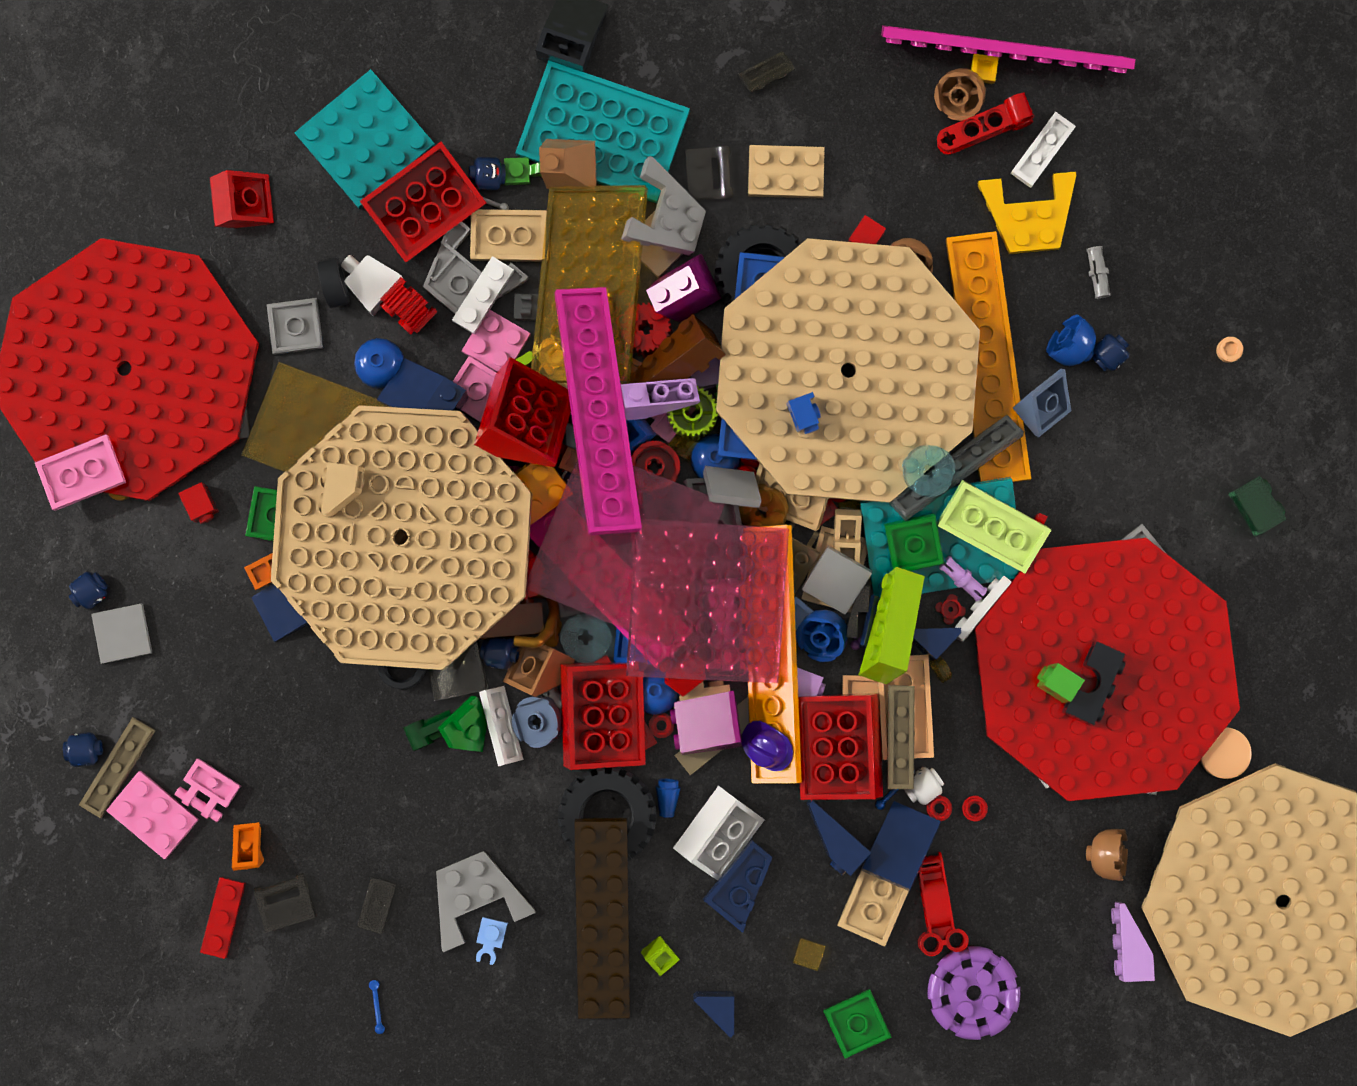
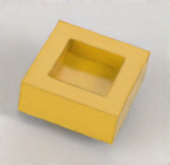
M974 54L971 70L977 73L984 83L994 84L999 57Z

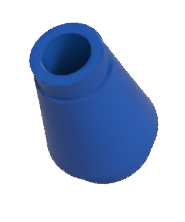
M658 780L656 793L659 816L674 817L681 790L678 780Z

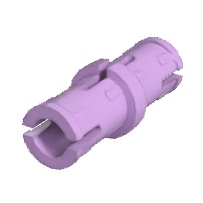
M951 556L946 557L945 560L947 562L939 566L940 570H943L955 581L954 584L958 588L962 587L975 601L981 599L980 594L982 596L986 594L987 588L972 577V573L968 569L964 570Z

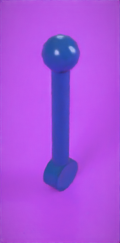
M892 789L882 800L876 801V808L878 810L884 809L885 803L899 789Z
M372 980L369 983V988L373 992L377 1024L375 1032L382 1034L385 1031V1027L381 1022L377 991L380 984L377 980Z

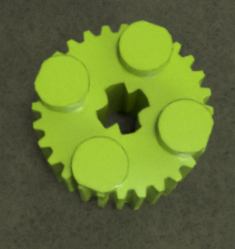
M697 386L700 399L698 404L667 412L670 427H673V431L682 438L686 436L687 439L692 437V440L695 437L700 439L701 435L705 437L716 425L718 413L716 412L717 403H715V399H712V394L708 395L709 391H703L704 388L699 389ZM690 407H695L696 411H699L700 414H697L695 418H689V415L687 416L685 412H689Z

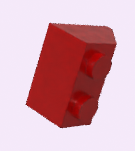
M226 170L210 177L215 227L243 228L274 223L269 174Z

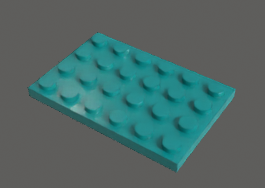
M548 60L515 154L516 156L529 158L531 161L540 163L539 147L546 139L595 141L596 178L598 184L658 203L661 190L640 178L644 161L649 156H652L669 172L690 108Z
M1011 477L969 483L1016 509ZM959 485L953 486L911 518L934 513L936 521H938ZM860 501L869 569L872 570L870 576L873 595L880 597L883 589L881 587L883 577L886 573L888 574L893 570L884 524L904 519L889 503ZM938 526L944 562H947L945 560L946 557L951 556L964 570L968 569L972 573V577L980 584L992 582L995 578L1000 581L1003 576L1008 579H1014L1020 572ZM940 565L911 571L925 576L922 594L958 587L954 584L955 581L939 569Z

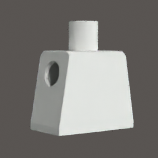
M349 255L341 264V267L350 273L344 282L372 316L381 308L382 300L380 298L402 277L399 273L368 255L361 262L357 261L352 255Z

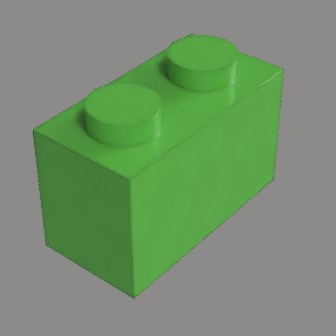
M1055 663L1042 668L1037 676V679L1040 680L1037 687L1060 702L1067 703L1073 700L1085 680L1061 664Z

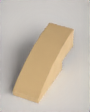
M835 509L833 548L860 563L861 510Z

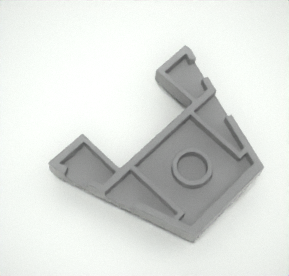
M649 156L644 161L640 178L661 190L651 227L631 217L626 221L621 239L626 242L637 241L640 242V245L660 246L662 250L690 255L695 252L706 211L652 156Z
M460 222L443 236L437 256L434 258L423 285L427 292L454 314H456L482 273L456 251L459 245L471 233V229L463 222ZM512 263L508 266L514 269V273L498 298L529 279L526 274Z
M485 851L436 871L443 952L465 943L456 917L500 898H505L514 922L536 913L535 908L524 898L522 893L511 883Z

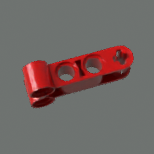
M1025 93L1011 96L999 106L942 129L937 136V145L940 152L946 155L954 154L1011 129L1016 131L1034 122L1032 119L1034 114ZM996 116L1002 120V123L998 127H992L988 120ZM974 126L979 130V133L974 137H969L965 134L966 128ZM949 137L953 145L948 146L947 143H944V138Z
M937 852V855L926 856L922 865L938 864L921 866L918 873L927 932L919 936L918 947L928 956L938 955L942 951L943 945L954 952H961L967 947L969 942L967 934L954 926L941 852ZM953 933H960L962 936V942L959 946L950 945L949 938ZM928 937H934L937 941V946L934 950L927 951L924 948V941Z

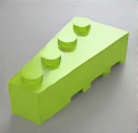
M896 567L883 577L881 584L883 589L877 605L859 676L888 684L907 672L925 576Z

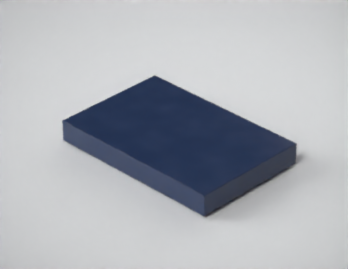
M894 801L862 871L910 892L941 825V821Z

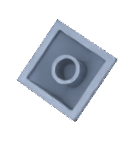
M1061 368L1013 407L1014 411L1037 437H1040L1071 412L1065 369Z

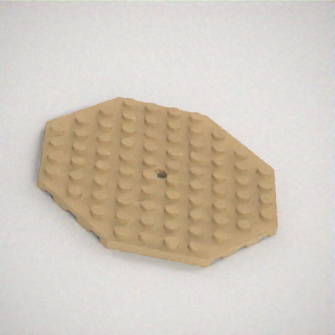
M807 238L725 307L721 349L726 355L720 359L716 412L730 426L737 437L752 452L759 463L775 479L787 495L890 503L972 433L980 330L910 247ZM847 363L851 364L856 371L854 376L850 378L843 376L841 373L842 366ZM813 392L815 397L811 400V403H816L820 411L821 418H818L820 429L806 435L804 430L797 433L786 403Z
M359 405L351 412L352 414L342 423L337 424L324 436L325 438L307 451L297 460L298 462L292 468L285 471L278 478L271 582L286 596L288 602L311 626L310 628L330 648L340 663L444 670L526 597L533 494L502 458L495 457L474 445L478 430L461 411ZM328 462L365 468L361 494L335 515L321 514L322 509L319 508V498L322 493L324 494L325 487L322 475L324 468H327ZM400 530H404L408 536L407 541L402 545L395 541V535Z
M1274 763L1180 806L1174 826L1164 846L1161 860L1151 880L1147 897L1142 904V910L1186 1001L1289 1037L1357 1008V792ZM1280 895L1290 897V901L1286 905L1287 907L1276 905V899Z

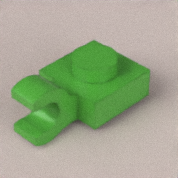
M504 158L506 168L505 185L530 184V177H542L540 163L530 165L529 158Z

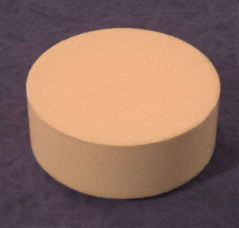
M1235 337L1224 338L1217 345V356L1223 362H1235L1243 354L1241 341Z

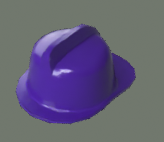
M752 721L745 727L742 734L743 749L757 766L771 771H781L788 767L793 757V748L788 737L762 721Z

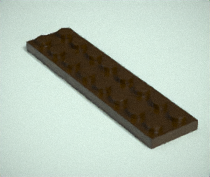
M627 818L575 819L578 1019L630 1018Z

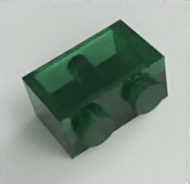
M1261 476L1228 493L1254 537L1265 533L1286 520L1284 515L1286 511L1283 505L1278 500L1275 501L1271 494L1272 488L1266 479L1262 480Z

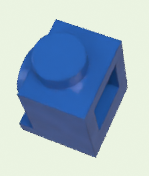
M813 392L786 403L797 433L804 430L806 435L820 429L818 426V418H821L820 411L816 403H811V400L815 397Z

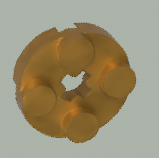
M758 484V489L762 500L760 505L768 508L766 515L761 514L759 508L739 506L740 518L745 527L784 525L789 511L784 495L778 489H771L766 487L765 484Z

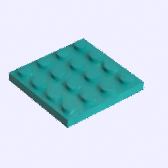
M371 69L294 132L359 210L363 207L360 200L435 146V143Z

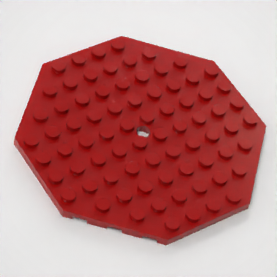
M101 238L12 298L0 352V409L35 462L103 435H108L126 483L102 493L151 501L169 486L172 487L188 476L187 474L194 469L203 466L228 446L231 447L239 441L259 343L199 255ZM123 363H130L131 372L125 376L120 375L118 368Z
M1147 538L1040 549L1027 572L1023 573L1020 571L1012 583L974 628L982 687L983 710L986 721V736L1066 801L1177 790L1240 710L1227 601ZM1097 641L1124 653L1123 660L1126 661L1121 675L1116 674L1112 683L1116 685L1110 699H1105L1102 706L1105 708V712L1101 721L1095 722L1094 725H1088L1062 713L1065 703L1060 702L1037 687L1040 681L1037 679V676L1044 666L1047 667L1050 664L1059 663L1085 680L1079 690L1086 693L1091 692L1096 686L1097 678L1091 669L1082 665L1092 642Z

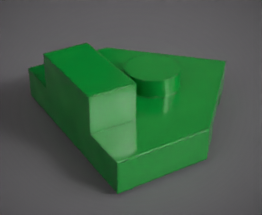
M476 696L469 697L438 727L449 748L483 752L487 721L484 709Z

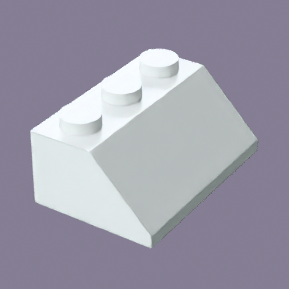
M718 786L673 849L716 880H719L739 856L765 819Z

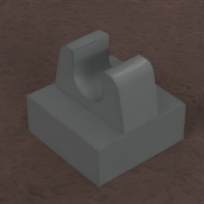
M515 294L514 320L540 321V294Z

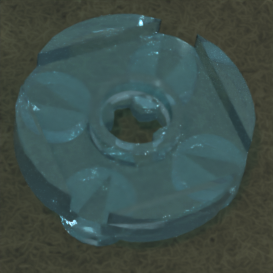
M921 445L916 447L902 463L903 477L906 485L919 495L938 496L948 490L952 484L951 480L953 479V474H955L954 460L946 450L938 446ZM927 464L935 467L932 471V477L923 474Z
M584 612L576 614L566 621L561 630V645L566 654L575 659V661L592 663L603 657L610 648L611 631L604 619L594 613ZM585 630L588 631L589 635H593V640H590L588 645H583V641L579 640V635H583Z

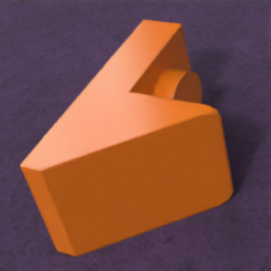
M259 822L234 825L233 871L259 868L264 862L260 849L261 826Z

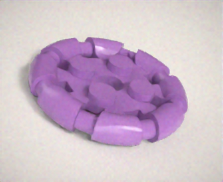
M967 946V949L961 952L952 951L937 963L938 968L935 973H931L927 993L933 1007L931 1008L932 1014L945 1030L950 1029L955 1032L957 1037L968 1040H981V1037L986 1035L992 1037L1010 1024L1011 1021L1009 1019L1014 1011L1017 1012L1020 986L1017 987L1015 970L1003 956L998 957L992 953L993 950L981 946ZM970 959L971 966L962 968L961 961ZM987 962L994 966L991 972L983 969ZM947 971L954 975L950 984L943 980ZM1005 980L1007 989L1000 990L998 982ZM973 985L978 986L981 991L979 998L975 1000L967 997V989ZM948 995L950 1003L942 1005L941 997ZM998 1002L1005 1005L1001 1014L994 1011L998 1007ZM956 1013L964 1017L961 1024L954 1020ZM985 1017L987 1025L978 1027L976 1019Z

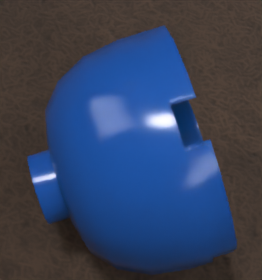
M1071 316L1062 323L1065 328L1060 334L1057 330L1054 332L1046 348L1049 356L1064 366H1074L1084 361H1089L1094 355L1093 350L1096 345V334L1093 327L1081 316Z
M375 338L368 340L360 346L355 354L354 366L356 374L369 387L384 389L389 380L400 369L404 355L396 344L387 339Z
M720 434L707 435L695 443L691 451L690 464L698 478H704L703 471L705 466L735 470L740 466L739 458L718 456Z
M816 610L808 614L798 626L796 632V639L800 649L804 648L809 653L808 657L820 662H829L841 655L849 637L847 625L843 618L830 610Z
M648 665L643 668L644 713L661 715L670 711L674 707V702L678 701L680 694L665 684V666L661 665L656 669L654 666Z

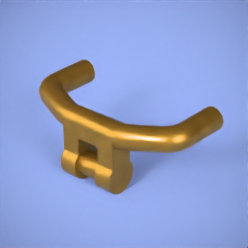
M542 589L537 596H532L531 598L547 600L549 613L545 629L535 638L515 636L514 646L537 648L544 644L549 647H555L558 644V633L561 632L562 628L558 601L554 592Z

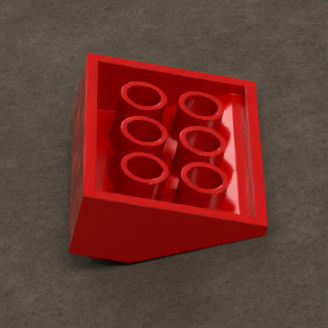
M441 141L360 200V203L406 263L485 205L486 201Z
M510 357L495 375L474 445L495 457L554 467L558 460L571 412L568 389Z
M643 663L560 664L563 766L569 770L646 765Z
M879 693L798 697L802 783H800V800L877 799L882 797L883 779Z

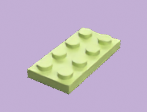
M964 480L959 484L937 521V526L1023 573L1027 572L1051 532V529Z

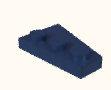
M751 840L703 898L709 906L742 933L744 932L749 913L753 909L758 890L769 868L772 856Z

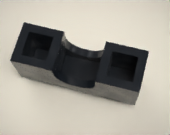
M1092 642L1082 666L1091 669L1095 673L1097 678L1096 686L1089 693L1078 690L1073 700L1065 703L1062 713L1088 725L1100 722L1105 712V708L1102 707L1105 699H1110L1116 685L1112 683L1116 674L1121 675L1125 667L1126 661L1123 660L1125 654L1100 642Z

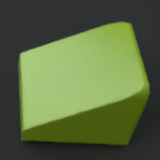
M658 936L641 951L645 960L660 976L680 960L661 936Z

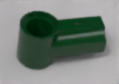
M450 710L427 720H419L403 728L413 751L434 743V740L443 737L438 727L452 715Z

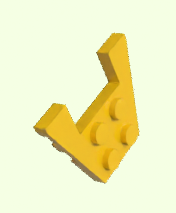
M1076 172L1053 174L1054 200L1004 204L1001 179L978 181V188L986 200V205L989 212L991 211L996 227L1009 254L1060 249Z

